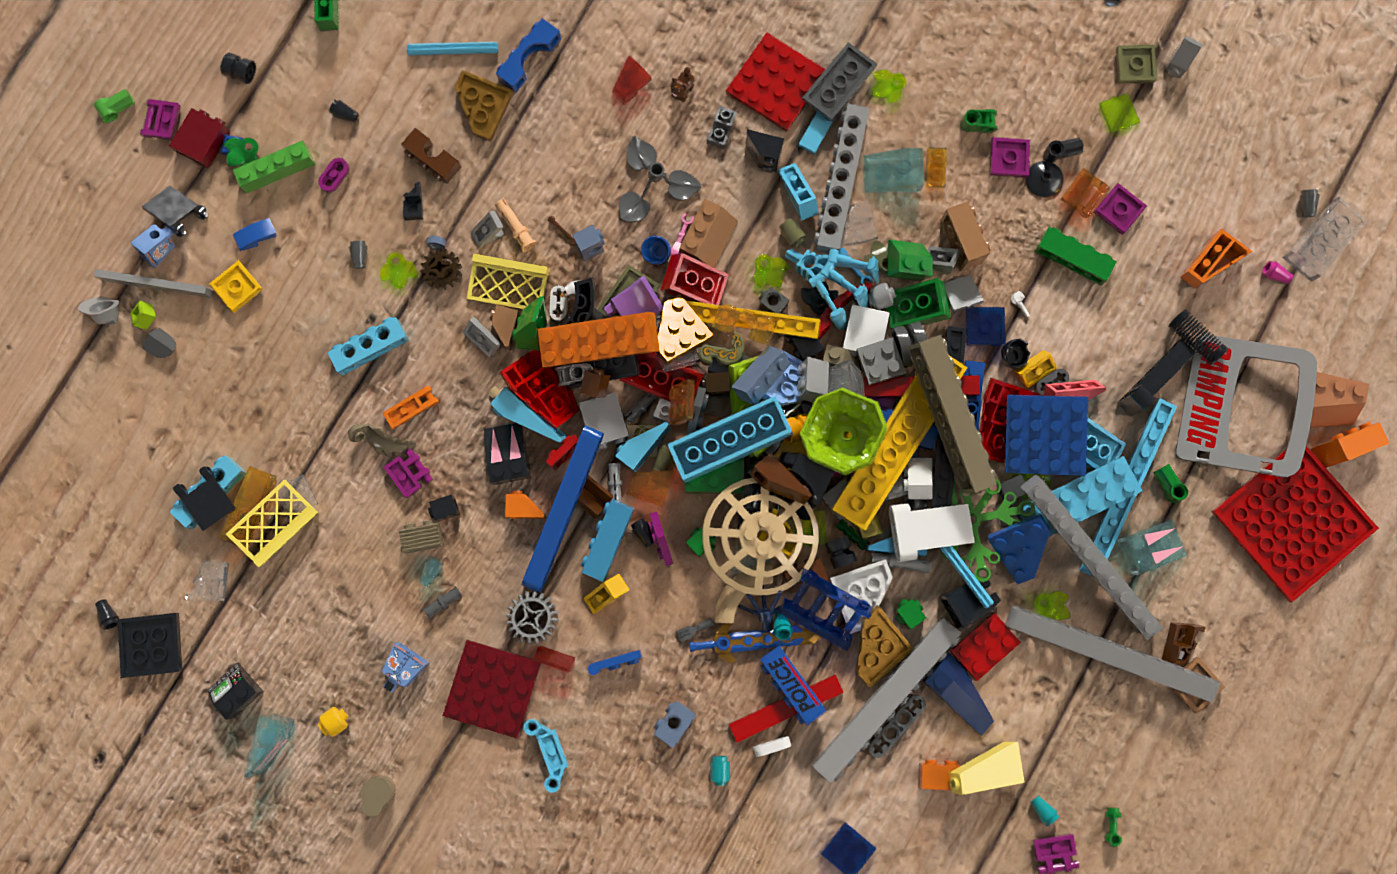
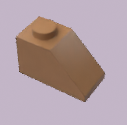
M496 305L495 310L491 312L490 321H492L491 323L507 350H511L513 330L517 329V319L521 314L518 310Z

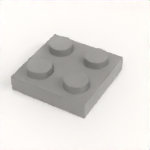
M894 337L856 349L868 386L906 374Z

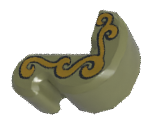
M734 331L731 349L703 345L698 351L699 361L703 365L712 366V360H715L720 366L726 368L731 364L740 362L744 351L743 338Z

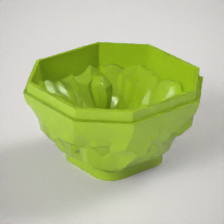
M842 387L816 398L802 427L800 436L810 460L846 475L872 464L888 427L878 402ZM850 432L851 436L849 438H845L846 434Z

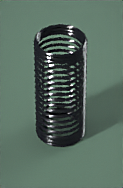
M1187 309L1183 310L1170 322L1168 327L1173 332H1176V334H1179L1178 336H1181V339H1184L1186 343H1189V346L1194 348L1196 353L1202 355L1201 358L1207 360L1208 364L1213 365L1229 348L1223 343L1210 354L1222 341L1216 339V336L1213 337L1214 334L1208 332L1209 329L1205 330L1206 327L1202 328L1204 324L1199 326L1201 322L1195 325L1198 320L1191 324L1196 317L1190 316L1191 313ZM1211 342H1213L1205 351H1203ZM1215 343H1217L1208 353H1206Z

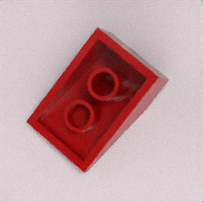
M683 253L671 255L660 290L672 296L680 294L687 301L720 305L729 274Z

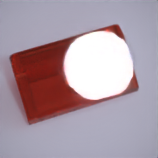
M539 646L532 658L533 661L566 672L572 670L575 661L573 656L544 646Z

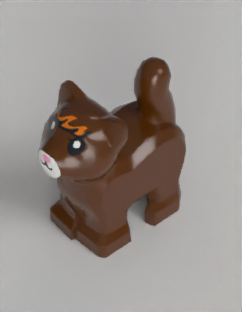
M686 67L681 72L678 79L672 78L670 86L671 96L682 102H685L688 98V90L691 92L694 88L695 78L691 74L689 67Z

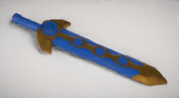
M725 623L715 632L716 635L713 637V641L689 642L690 652L714 649L719 654L718 657L727 663L736 662V660L729 652L814 644L825 634V631L812 624L792 626L793 632L791 637L786 640H779L774 635L773 629L769 631L752 630L727 634L732 623Z

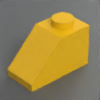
M617 574L602 583L583 599L592 613L596 614L630 589L620 574Z

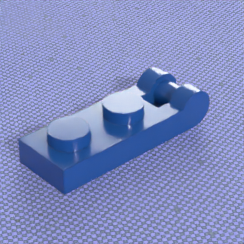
M641 650L592 663L588 666V672L591 675H596L603 668L608 667L609 671L620 668L621 663L627 662L628 665L639 663V658H642Z

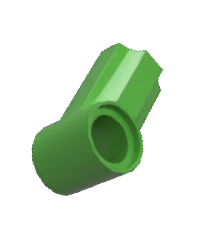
M123 89L110 98L98 99L93 106L102 121L110 123L118 118V113L134 105L135 101L129 92Z

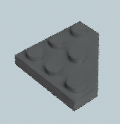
M698 387L686 436L701 428L703 417L700 414L705 412L709 396L706 395L705 388Z

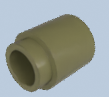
M790 218L780 225L781 234L791 247H799L805 242L804 238L806 235L796 221Z

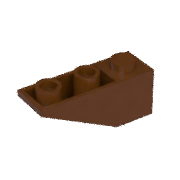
M771 453L755 465L750 473L762 488L799 503L805 504L812 496L808 488L802 485L795 478V475L788 471L781 461Z

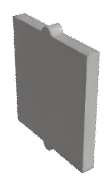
M972 275L955 278L945 283L947 298L953 312L965 308L970 309L971 306L983 303L984 301Z

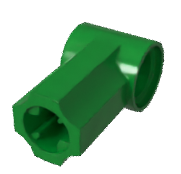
M1170 464L1153 472L1164 489L1165 497L1169 502L1177 503L1187 498L1189 490L1186 485L1180 482ZM1174 489L1180 492V497L1174 495Z

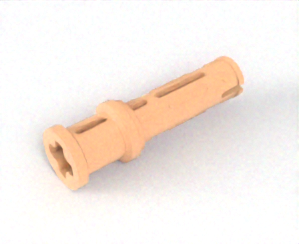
M499 200L495 207L512 230L513 238L522 246L521 250L523 252L530 251L536 246V240L531 238L527 227L522 226L506 200Z

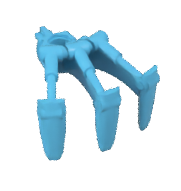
M793 249L787 250L785 258L796 264V272L806 278L812 288L816 287L822 298L826 300L832 310L830 318L838 330H843L847 327V317L843 308L837 309L830 299L829 293L822 283L825 278L832 280L854 294V299L857 300L859 306L868 307L867 287L863 284V286L860 285L859 288H856L836 272L834 268L849 267L867 271L871 274L874 282L878 283L880 277L878 260L874 256L867 263L852 259L849 256L840 255L836 249H830L829 255H818L810 250H807L802 255ZM810 264H814L813 267L807 268Z

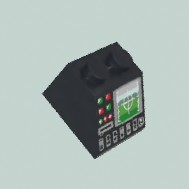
M239 662L208 689L213 706L225 720L234 719L264 692Z

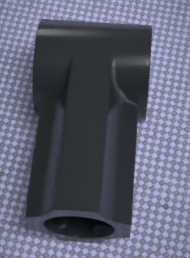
M1079 137L1064 141L1054 140L1044 150L1043 158L1048 162L1054 163L1058 159L1080 155L1084 152L1083 141ZM1051 149L1055 150L1057 154L1052 153Z

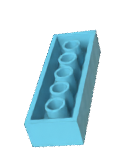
M774 396L667 445L680 475L686 483L792 436L793 433L777 397Z
M1122 456L1087 473L1086 476H1081L1052 490V492L1078 523L1142 492V489L1125 457ZM1029 505L1024 506V512H1030L1031 507ZM1035 506V512L1032 516L1025 517L1022 514H1019L1018 517L1020 521H1023L1035 515H1038L1041 512ZM1043 516V518L1045 519L1046 523L1048 524V526H1049L1050 529H1051V530H1050L1049 537L1052 536V535H1054V534H1056V533H1057L1056 530L1051 526V524H1050V523L1047 521V519Z

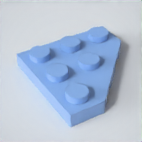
M787 352L785 354L790 360L791 365L762 397L767 400L776 396L780 406L805 401L798 399L799 391H797V384L800 378L798 367L803 361ZM828 376V390L833 379Z

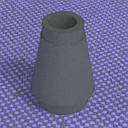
M1317 189L1301 191L1299 197L1304 218L1316 217L1320 196Z
M365 241L350 242L349 251L354 269L365 268L368 248Z

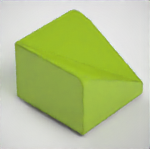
M139 301L130 313L133 326L145 330L148 329L156 318L153 305L143 301Z

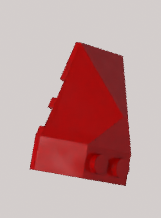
M540 349L539 351L532 350L500 371L499 374L519 398L556 429L579 412V408L572 389H569L568 386L558 387L560 382L558 373L555 371L556 367H543Z
M990 377L983 396L979 433L982 437L983 449L988 453L989 459L1005 464L1007 395H1044Z

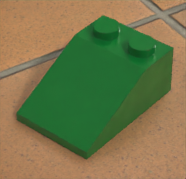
M939 278L894 290L896 298H893V305L887 307V312L890 313V329L898 326L907 327L908 324L917 321L921 325L951 319L945 283Z

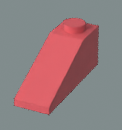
M1097 380L1046 384L1044 396H1086L1090 400L1103 393L1106 387Z

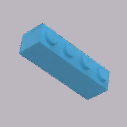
M615 499L611 500L610 503H606L603 513H605L603 521L599 520L595 531H598L596 538H592L588 549H591L588 556L584 557L581 563V567H584L581 573L602 582L606 579L635 510L634 507Z

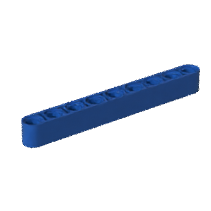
M589 426L583 428L522 580V586L538 593L542 591L602 442L603 432Z

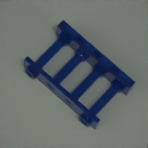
M804 568L800 577L803 584L792 600L784 598L779 613L848 651L853 637L850 635V632L862 615L868 619L871 617L872 606L867 601L860 600L819 577L816 572L808 571ZM810 586L821 592L810 609L806 610L798 604ZM827 596H830L838 602L827 619L823 620L816 616V613ZM844 606H847L855 612L844 629H839L833 623Z

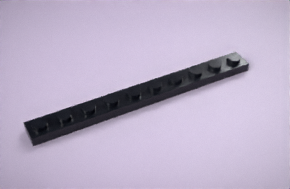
M948 326L946 329V350L948 355L964 365L967 328ZM939 432L936 442L931 509L952 506L954 472Z

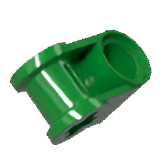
M994 109L968 110L960 121V127L965 132L997 131V125H995L997 111ZM967 118L972 119L974 123L968 122Z

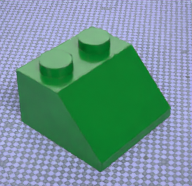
M888 240V277L923 281L933 276V257L923 244Z
M539 296L525 307L521 317H518L517 329L513 330V341H516L517 349L539 351L538 329L547 328L544 296Z

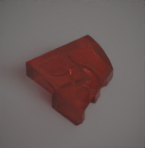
M628 56L612 92L625 105L638 95V91L648 84L652 77L635 59Z

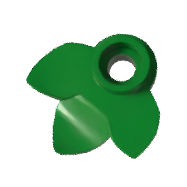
M248 137L242 140L230 138L224 143V146L230 150L226 159L228 166L245 165L257 160L256 154L259 146L253 138ZM250 143L252 149L246 150L245 145Z

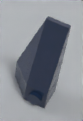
M948 652L946 657L934 667L933 672L928 677H925L922 682L982 736L993 724L994 719L963 665Z

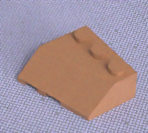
M1317 372L1310 428L1354 424L1366 404L1369 384Z

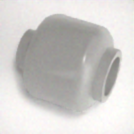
M882 283L869 289L868 300L871 308L874 307L876 310H882L893 305V298H896L893 287L889 288L886 283Z

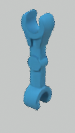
M840 248V255L849 256L845 248ZM850 268L861 279L860 285L864 284L863 280L865 279L871 284L873 283L871 276H864L859 269Z

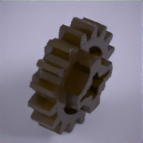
M438 248L435 254L430 251V257L424 256L426 263H421V266L425 268L420 271L422 275H425L423 277L424 281H428L430 287L435 284L436 290H439L440 286L444 290L447 289V285L454 287L452 282H459L457 276H462L461 271H459L462 268V265L459 264L460 259L455 257L454 252L448 254L447 249H444L443 253H441ZM444 258L449 259L452 263L445 262ZM431 276H437L439 280H435Z

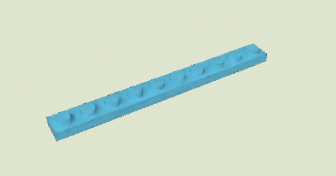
M1161 398L1157 399L1128 462L1140 487L1177 406ZM1137 494L1107 508L1092 540L1107 560ZM1082 563L1079 571L1093 577Z

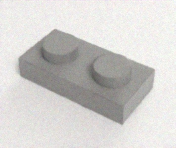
M475 317L469 320L463 331L489 358L495 354L501 344Z

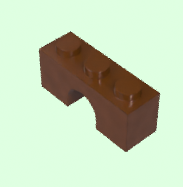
M414 128L401 143L405 150L403 153L411 160L415 158L419 161L418 165L424 170L429 169L432 171L433 177L440 182L443 180L448 184L461 168L459 161L445 150L436 157H429L428 151L433 144L430 138L417 128Z

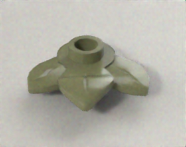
M874 240L871 246V254L865 255L864 260L868 263L869 259L874 256L878 260L879 272L888 275V268L883 266L884 263H888V247Z

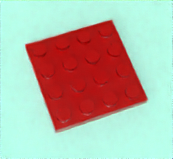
M766 32L726 89V93L787 132L806 105L802 101L803 96L826 69Z

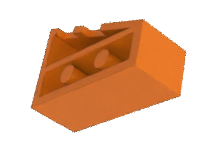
M1221 228L1210 238L1180 278L1193 288H1197L1253 251Z

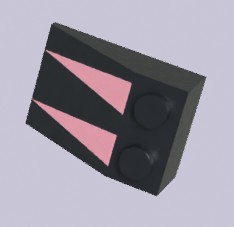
M513 423L484 429L490 483L498 485L531 478L522 425Z

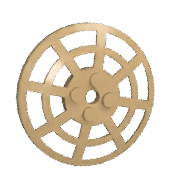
M748 478L730 485L713 500L704 518L702 544L710 567L725 584L746 594L771 595L778 593L779 590L784 591L792 587L808 572L817 553L819 542L818 525L808 502L802 504L794 501L789 505L782 499L769 495V490L762 487L761 494L748 496L738 502L731 492L744 485L757 483L754 478ZM725 499L732 508L727 513L722 528H710L714 511L719 503ZM761 500L760 512L750 515L743 507L752 501ZM769 501L779 504L785 511L778 517L769 513ZM802 505H804L811 518L813 536L803 535L801 522L796 514V511ZM737 512L744 521L741 523L739 530L728 529L732 517ZM790 516L795 523L797 534L786 533L783 523ZM760 530H764L767 533L765 541H760L757 537V533ZM709 536H721L723 550L729 559L721 567L717 565L712 555ZM728 537L739 539L742 549L735 555L730 550ZM785 542H796L793 554L787 559L781 551ZM802 543L813 544L809 560L801 572L798 573L792 564L800 553ZM746 555L757 559L756 571L745 567L739 561ZM775 556L782 564V566L774 570L764 571L765 559ZM735 566L741 572L755 577L754 588H748L736 583L725 573ZM785 570L792 577V580L779 587L762 589L764 577L775 576Z

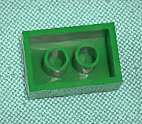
M744 457L686 482L685 493L720 494L730 485L744 480ZM744 486L735 489L731 494L743 495Z

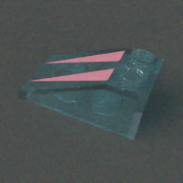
M1172 519L1117 539L1132 576L1143 574L1187 556Z
M274 714L259 717L244 777H253L265 770L290 737L293 736L296 728L294 724L295 719Z

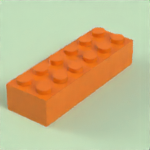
M643 312L538 329L543 367H557L660 351L654 312Z

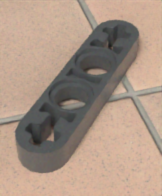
M919 695L909 697L894 717L886 723L881 732L872 739L868 745L869 753L875 758L883 757L926 708V702L923 697ZM920 699L919 704L921 705V707H915L912 710V712H914L915 715L912 716V714L909 711L905 710V708L908 707L909 709H911L914 705L912 701H917ZM901 713H906L909 717L908 723L904 725L898 721ZM888 728H893L896 731L895 738L887 739L885 731ZM882 736L889 745L886 746L884 743L881 746L882 752L874 753L873 745H879L882 742L879 738Z

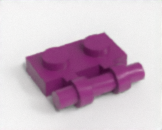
M412 449L405 452L408 456L406 461L398 456L384 466V469L405 498H409L422 488L419 480L422 478L427 484L433 481L430 475L431 472L427 467H424L420 461L421 458ZM411 465H414L418 470L417 474L414 475L409 469Z
M1072 833L1032 840L1036 860L1038 862H1045V866L1037 867L1039 874H1054V872L1065 871L1066 873L1072 872V869L1079 868L1077 860L1070 861V856L1077 855L1075 839ZM1062 858V863L1053 864L1052 859Z

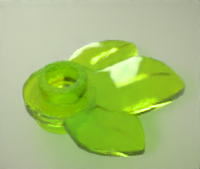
M886 69L874 72L873 77L878 83L873 88L872 95L876 98L887 97L889 104L898 101L901 97V91L906 86L904 75L901 73L893 74ZM894 81H898L900 85H895Z
M393 252L388 255L386 264L381 267L380 278L382 281L390 279L393 286L401 290L406 284L407 277L417 278L418 271L413 262L406 260L401 253ZM394 258L399 259L398 265L393 264Z
M766 254L760 255L755 260L756 271L754 281L759 288L763 287L766 283L780 288L783 282L782 272L787 271L789 266L782 258H771ZM763 260H765V261L767 262V266H766V267H763V266H762V261H763Z
M1054 591L1051 594L1041 593L1036 596L1034 606L1040 615L1053 620H1065L1071 617L1068 608L1064 605L1069 598L1066 593ZM1046 599L1047 605L1041 606V600Z

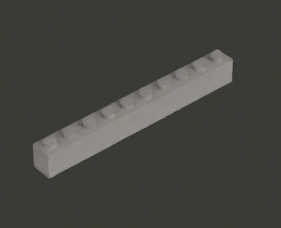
M1035 474L1020 486L1145 639L1149 640L1162 630L1163 627L1044 481Z
M944 617L939 618L916 644L914 649L902 660L812 763V766L830 783L833 780L835 782L838 781L843 775L842 770L845 766L850 767L856 760L855 755L859 750L863 752L869 745L868 740L872 735L876 737L883 729L881 725L885 721L889 722L896 714L894 710L898 706L902 707L909 699L907 695L911 691L915 692L922 684L920 680L924 676L928 677L934 670L933 665L937 661L940 663L946 657L947 649L950 646L953 648L960 639L958 637L961 633Z

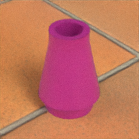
M1277 261L1267 262L1262 270L1265 278L1289 284L1293 279V274L1289 273Z

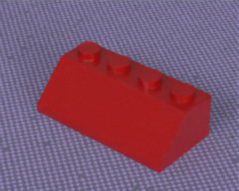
M656 352L637 355L641 375L619 379V381L690 410L696 398L698 387H701L702 379H704L707 371L679 359L666 365Z

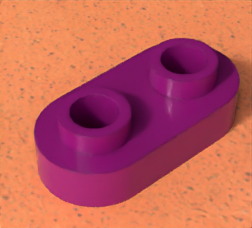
M343 158L333 159L321 174L318 184L324 192L332 193L336 191L350 170L346 160ZM343 167V170L338 171V168ZM332 182V185L327 186V183Z

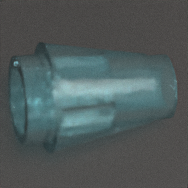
M430 557L429 560H426L419 583L429 587L443 570L444 563L435 557Z

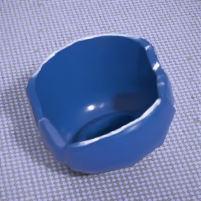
M653 235L646 238L642 243L641 254L645 261L661 265L670 258L671 246L665 238Z

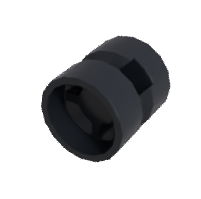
M228 52L221 61L220 71L223 76L231 79L236 78L237 81L249 84L255 77L256 63L247 58L241 59L239 55Z
M848 535L824 543L827 553L832 555L830 561L833 569L857 561L854 551L850 550L851 542Z

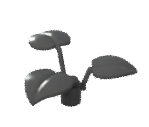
M634 136L627 148V162L634 170H641L643 168L649 170V180L641 196L635 192H628L621 197L619 201L621 219L626 222H637L648 215L650 203L643 198L652 182H659L664 178L665 182L670 184L668 187L669 194L677 200L690 198L701 189L702 185L694 176L682 170L672 171L668 180L667 174L664 173V166L656 162L657 152L655 148Z

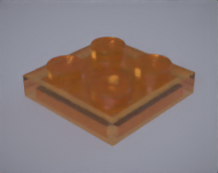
M687 379L671 387L669 391L671 403L668 411L670 425H679L693 419L695 380Z

